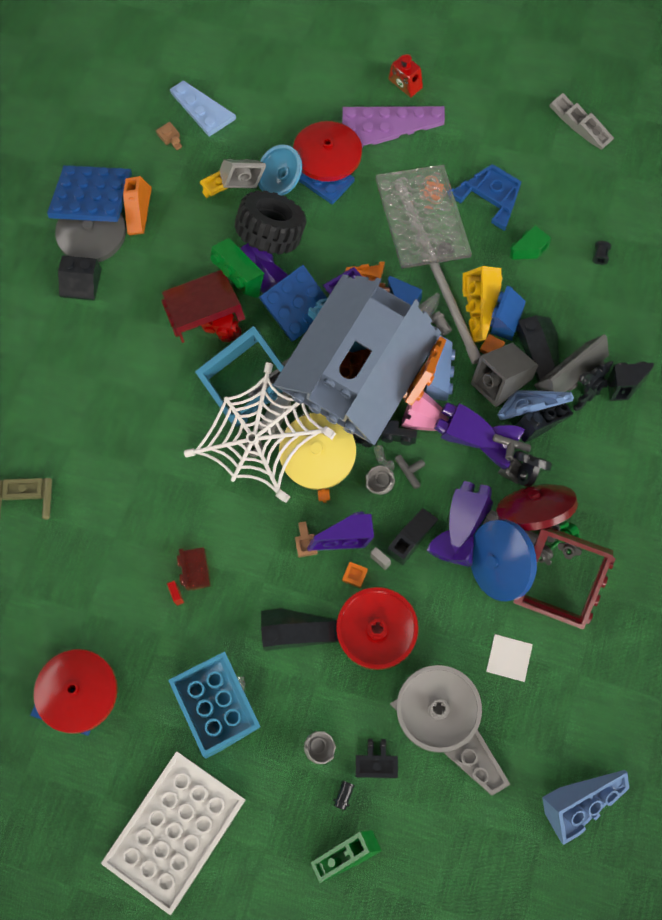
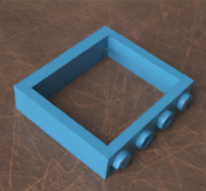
M254 326L195 371L220 408L224 401L209 379L256 342L260 343L280 372L284 368L281 360ZM269 386L266 392L275 401L278 395ZM275 387L279 393L283 392L282 390ZM260 396L251 400L245 406L260 401ZM265 396V397H264V403H265V404L271 403V402L267 399V397ZM227 405L223 409L225 416L229 410ZM258 405L240 410L238 413L245 415L256 412ZM231 412L228 420L233 424L235 414ZM245 417L242 419L246 423L249 417ZM238 419L235 424L236 427L241 424Z

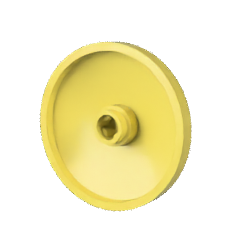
M310 413L309 415L312 420L322 427H329L336 435L332 440L323 433L309 439L292 455L286 465L285 472L291 480L302 487L314 490L327 489L343 481L352 470L356 459V444L353 434L347 433L341 425L330 423L320 413ZM306 415L299 417L302 424L308 430L318 429L308 420ZM297 420L290 424L296 432L304 431ZM289 427L284 431V433L292 432ZM310 435L299 436L288 445L280 457L282 467L294 448ZM285 437L280 442L279 452L293 437Z

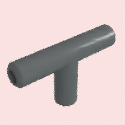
M498 434L493 435L492 440L494 442L507 445L505 459L509 461L513 460L515 448L526 452L531 450L530 444Z
M397 455L395 460L414 489L419 488L421 484L413 473L424 467L425 462L420 459L408 466L403 457Z

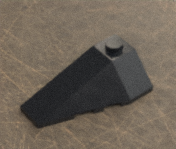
M535 315L519 320L516 333L526 355L538 364L535 376L537 381H539L560 364L558 334L551 318Z
M282 608L261 611L262 644L265 651L339 642L336 619Z

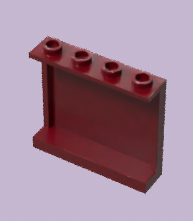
M221 270L162 292L164 297L161 300L175 337L180 336L182 343L185 341L181 333L232 313L235 314L238 322L245 319L241 304L227 277Z

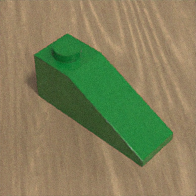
M373 830L360 831L312 861L311 865L319 883H323L368 860L382 850Z

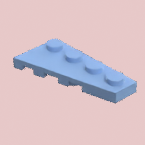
M185 81L170 89L174 98L209 137L236 120L235 114Z

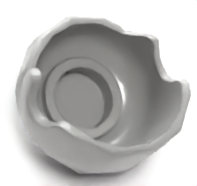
M378 465L373 467L366 475V488L374 494H386L394 486V473L387 466Z
M315 731L308 735L304 744V752L310 761L315 764H326L334 758L336 744L331 735L325 731Z

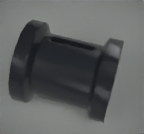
M598 241L595 243L596 252L592 261L600 265L608 264V252L611 249V244L607 241Z

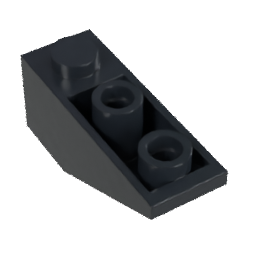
M564 403L526 414L515 426L525 429L520 438L526 443L573 415V412Z
M422 508L388 547L387 554L404 565L437 523L438 518Z

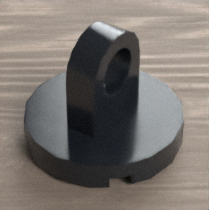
M516 451L513 458L522 461L517 476L518 483L522 486H532L536 481L540 468L549 471L552 468L551 462L525 452Z

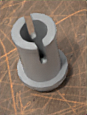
M439 311L433 314L431 319L432 323H435L441 331V335L445 336L452 331V328L446 322L445 315Z

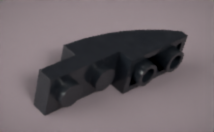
M389 420L379 439L386 443L395 441L403 445L416 444L417 430L399 428V421ZM353 434L355 443L361 444L364 447L377 446L378 440L373 445Z

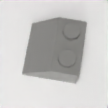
M224 159L219 170L223 187L257 188L266 164L258 160Z

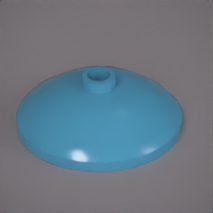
M277 145L263 155L260 161L265 163L266 167L258 183L260 189L270 193L275 192L281 196L289 193L296 186L301 176L302 160L299 153L291 146Z

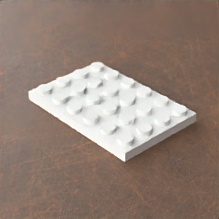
M176 752L101 864L166 913L172 915L246 799L182 754Z

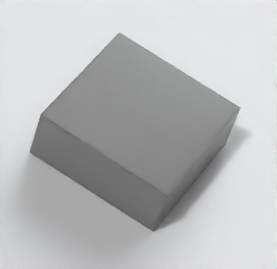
M375 547L371 552V558L386 570L391 565V560Z

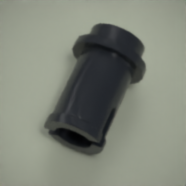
M342 781L338 795L333 801L335 802V807L346 810V807L350 806L348 802L355 785Z

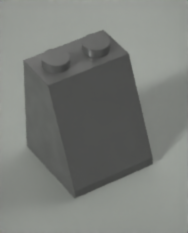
M510 343L480 356L471 385L497 407L533 379L538 364L515 344Z

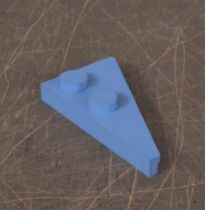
M518 390L508 398L499 411L498 416L500 420L571 402L574 396L572 392Z

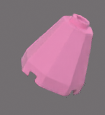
M424 392L419 401H415L412 406L410 404L407 405L401 427L412 430L437 431L434 429L437 420L441 418L448 421L449 418L441 413L443 408Z

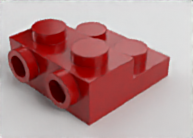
M229 314L201 325L205 332H216L219 339L223 342L230 343L241 336V328L234 314Z

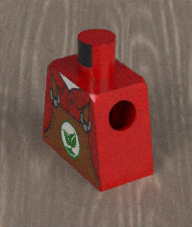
M409 54L402 55L392 63L389 80L411 98L423 88L420 66L412 61V57Z

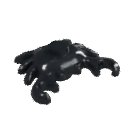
M613 361L601 364L599 368L595 367L594 370L580 375L578 379L584 385L585 394L580 396L577 405L573 406L575 411L582 409L587 401L590 402L595 394L599 395L601 390L608 386L605 376L609 372Z

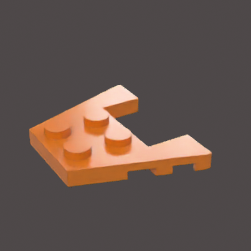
M441 336L432 347L429 358L403 396L404 401L411 406L415 401H419L422 398L425 386H429L435 377V368L446 343V339Z

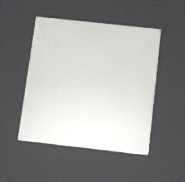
M495 634L486 672L525 682L533 644Z

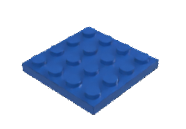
M63 166L47 212L48 217L53 219L118 222L124 203L125 179L131 178V169Z

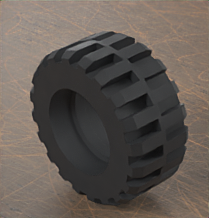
M255 191L248 193L241 199L234 226L238 236L252 248L255 247L259 251H266L269 254H286L295 250L299 245L307 220L301 207L296 205L293 200L287 199L286 196L278 195L275 192L270 193L269 191Z

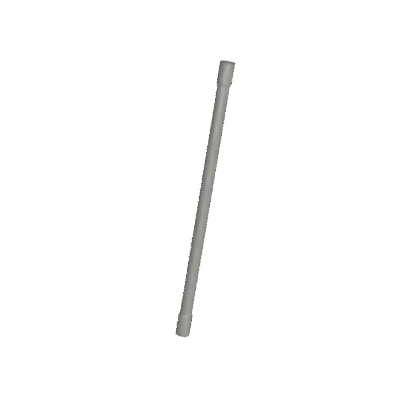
M397 180L393 185L398 197L403 203L462 337L471 363L477 364L481 356L478 348L473 342L410 200L407 188L403 180Z

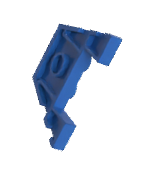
M492 164L475 174L469 181L462 182L455 189L452 188L448 192V196L461 204L471 191L500 208L492 218L491 223L505 231L521 186V181Z

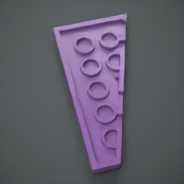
M444 106L343 107L342 124L351 128L358 135L363 148V146L368 144L375 145L399 138L403 134H414V131L428 130L442 126L445 122Z

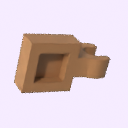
M171 122L156 130L157 135L165 145L171 143L176 150L182 148V145L179 143L180 134Z
M306 521L298 523L300 536L295 537L298 558L318 554L317 551L307 550L315 535H308Z

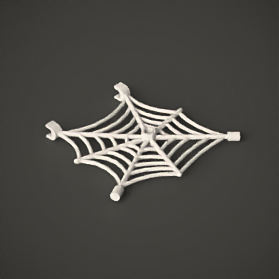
M266 362L264 368L265 376L249 390L236 396L224 397L221 409L205 438L196 449L184 450L185 457H191L199 454L216 461L232 476V482L236 478L259 480L272 488L276 493L275 496L287 503L290 496L280 489L286 465L292 455L300 446L317 434L323 433L332 440L336 433L329 427H322L312 420L304 403L301 404L302 409L308 420L318 428L317 430H308L302 424L295 410L300 405L296 402L292 406L281 405L269 397L266 392L267 383L278 396L294 401L292 398L279 393L272 385L269 374L272 372L273 364ZM263 382L262 391L253 397L231 403L230 400L250 393ZM260 396V401L240 408L234 407V405L249 402ZM266 396L273 405L286 408L287 410L283 413L271 410L264 403V397ZM227 403L230 408L217 434L207 447L201 448L216 426ZM258 405L256 412L245 415L238 413L240 410ZM262 407L270 413L278 415V417L274 420L266 418L261 414ZM232 410L235 418L229 433L222 444L212 446L225 426ZM293 411L297 422L304 431L296 432L290 425L287 414ZM256 415V420L252 423L246 424L242 419ZM260 417H261L262 419H264L265 421H268V422H271V423H269L268 425H267V424H263V423L260 421ZM282 418L285 419L287 426L292 431L291 433H284L281 429L279 421ZM238 419L241 423L239 432L232 442H227ZM276 424L281 434L272 435L271 427ZM254 425L253 432H251L248 427ZM259 425L264 427L261 431L257 433ZM244 428L247 432L246 438L237 440ZM268 430L269 435L261 436ZM310 435L289 454L282 467L277 484L275 472L281 454L297 437ZM285 437H293L279 452L273 466V471H271L268 464L271 453L276 445ZM280 438L274 443V445L268 452L266 460L264 457V453L267 445L270 443L272 439ZM261 440H267L263 450H261L259 446ZM247 442H249L247 448H246L245 445L242 444V443H247ZM231 446H241L245 450L243 456ZM252 446H255L257 452L251 450ZM229 448L240 459L239 464L228 454L218 449ZM212 450L224 455L237 467L235 472L233 473L219 459L203 452ZM249 453L260 456L261 460L247 456ZM245 461H256L264 464L266 470L243 464ZM240 469L259 470L269 475L273 485L260 477L245 474L238 475Z

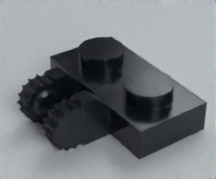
M368 739V755H356L355 777L398 779V756H386V739H381L380 742L381 756H373L374 742L373 739Z

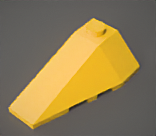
M481 266L463 273L462 291L463 297H467L468 304L465 307L466 312H470L469 328L474 343L486 340L492 320L491 317L501 289V268Z

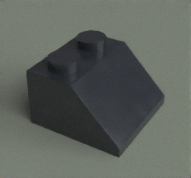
M62 255L58 269L59 296L95 301L102 271L96 258Z

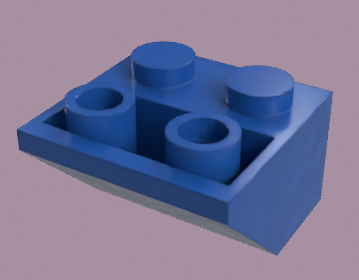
M507 286L505 292L501 291L498 304L494 308L490 326L492 327L491 334L512 341L526 301L510 286Z

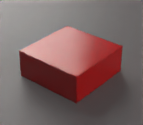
M175 581L167 583L173 602L177 606L183 604L184 600Z

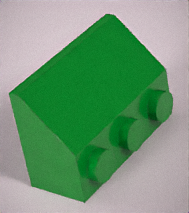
M230 238L212 246L210 255L212 263L217 265L223 274L245 295L254 298L259 297L264 272Z

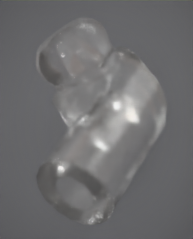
M375 446L374 453L378 464L394 470V462L392 460L386 461L383 446Z

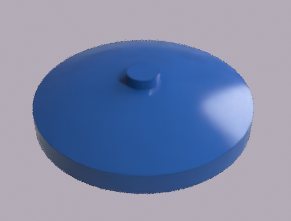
M498 519L486 522L474 535L471 569L479 587L488 596L498 601L519 599L529 591L536 576L537 560L532 541L523 528L510 520Z

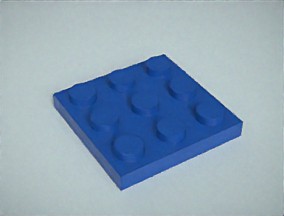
M302 265L259 298L290 341L293 342L305 333L314 321L308 315L309 308H314L317 301L327 297L305 266Z

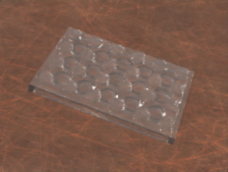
M444 165L376 175V183L401 269L471 257L472 252Z

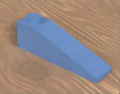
M622 770L563 786L542 797L545 815L563 845L581 835L586 830L584 826L592 818L596 821L600 817L599 812L606 805L611 806L629 789L627 771Z

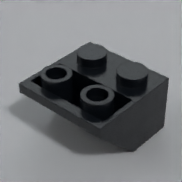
M641 361L636 364L622 362L614 365L607 379L610 401L629 400L646 381L654 367V363Z

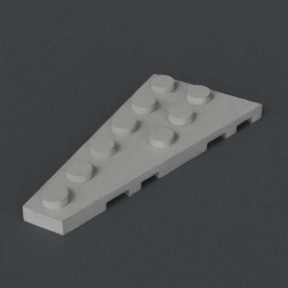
M397 700L390 703V706H392L396 711ZM478 730L462 747L450 752H443L491 796L510 785Z

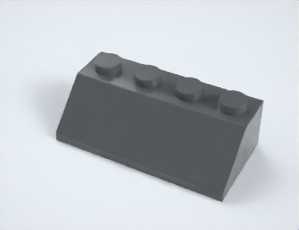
M603 334L585 342L534 384L538 391L566 392L578 386V378L582 373L591 371L595 367L599 368L601 364L605 363L603 360L609 356L607 336Z

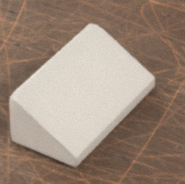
M278 397L275 400L278 404L291 406V401ZM272 403L269 406L271 410L279 413L287 410L286 408L277 407ZM268 410L264 415L272 420L278 417V415L270 413ZM284 418L279 421V425H281ZM262 419V421H261L263 424H267V425H268L269 423H271V422L265 421L264 419ZM276 424L271 427L272 435L278 431ZM261 425L258 426V429L260 430L264 428Z

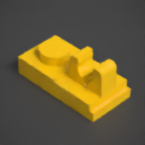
M220 171L200 181V184L203 186L202 193L206 198L209 195L213 196L228 189L223 187Z

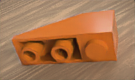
M141 176L125 179L123 199L128 235L144 234L152 187Z

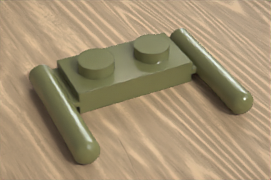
M52 479L0 480V517L2 499H43L42 518L45 520L49 519Z

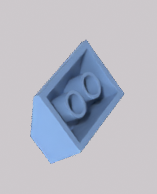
M446 339L436 365L435 377L429 386L426 385L425 393L433 400L447 401L448 395H452L453 383H450V377L454 376V366H451V360H455V349H452V342Z

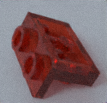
M201 547L186 551L183 548L179 549L180 555H177V563L182 568V574H179L181 586H184L187 591L211 587L205 548Z

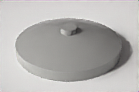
M442 665L422 668L405 681L399 692L397 717L400 727L411 742L424 750L443 753L462 747L474 736L481 721L482 704L478 690L465 674L454 668Z

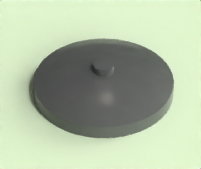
M121 213L118 222L59 219L55 229L56 241L66 256L96 258L98 262L113 256L122 246L126 236V225Z

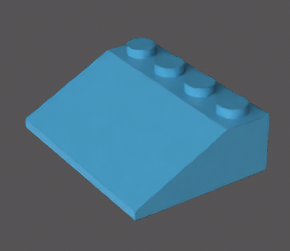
M225 652L168 680L204 758L224 750L260 728V724Z

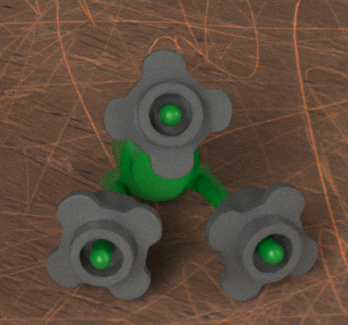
M565 521L561 525L557 524L551 527L580 538L579 529L573 523ZM548 536L547 541L554 543L549 547L544 545L538 561L550 565L552 563L550 559L553 557L552 550L556 546H558L559 550H562L566 559H572L575 555L580 556L582 549L561 540L555 541V538Z

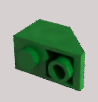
M535 225L532 229H527L523 233L522 238L511 245L509 258L512 260L538 259L549 248L552 238Z

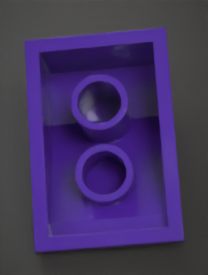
M365 512L353 513V515L315 535L307 550L366 548L374 538L372 515L365 514Z

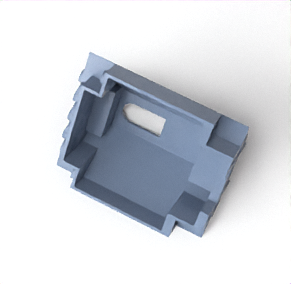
M343 274L273 386L292 396L295 402L299 404L304 403L309 406L312 412L324 415L330 423L341 425L347 433L356 434L375 445L440 336L441 331L431 325L432 319L426 311L422 312L418 308L419 302L417 299H415L411 306L379 287L382 278L370 281L368 277L356 276L353 279L349 275ZM356 341L372 352L358 375L353 379H346L340 374L339 366Z

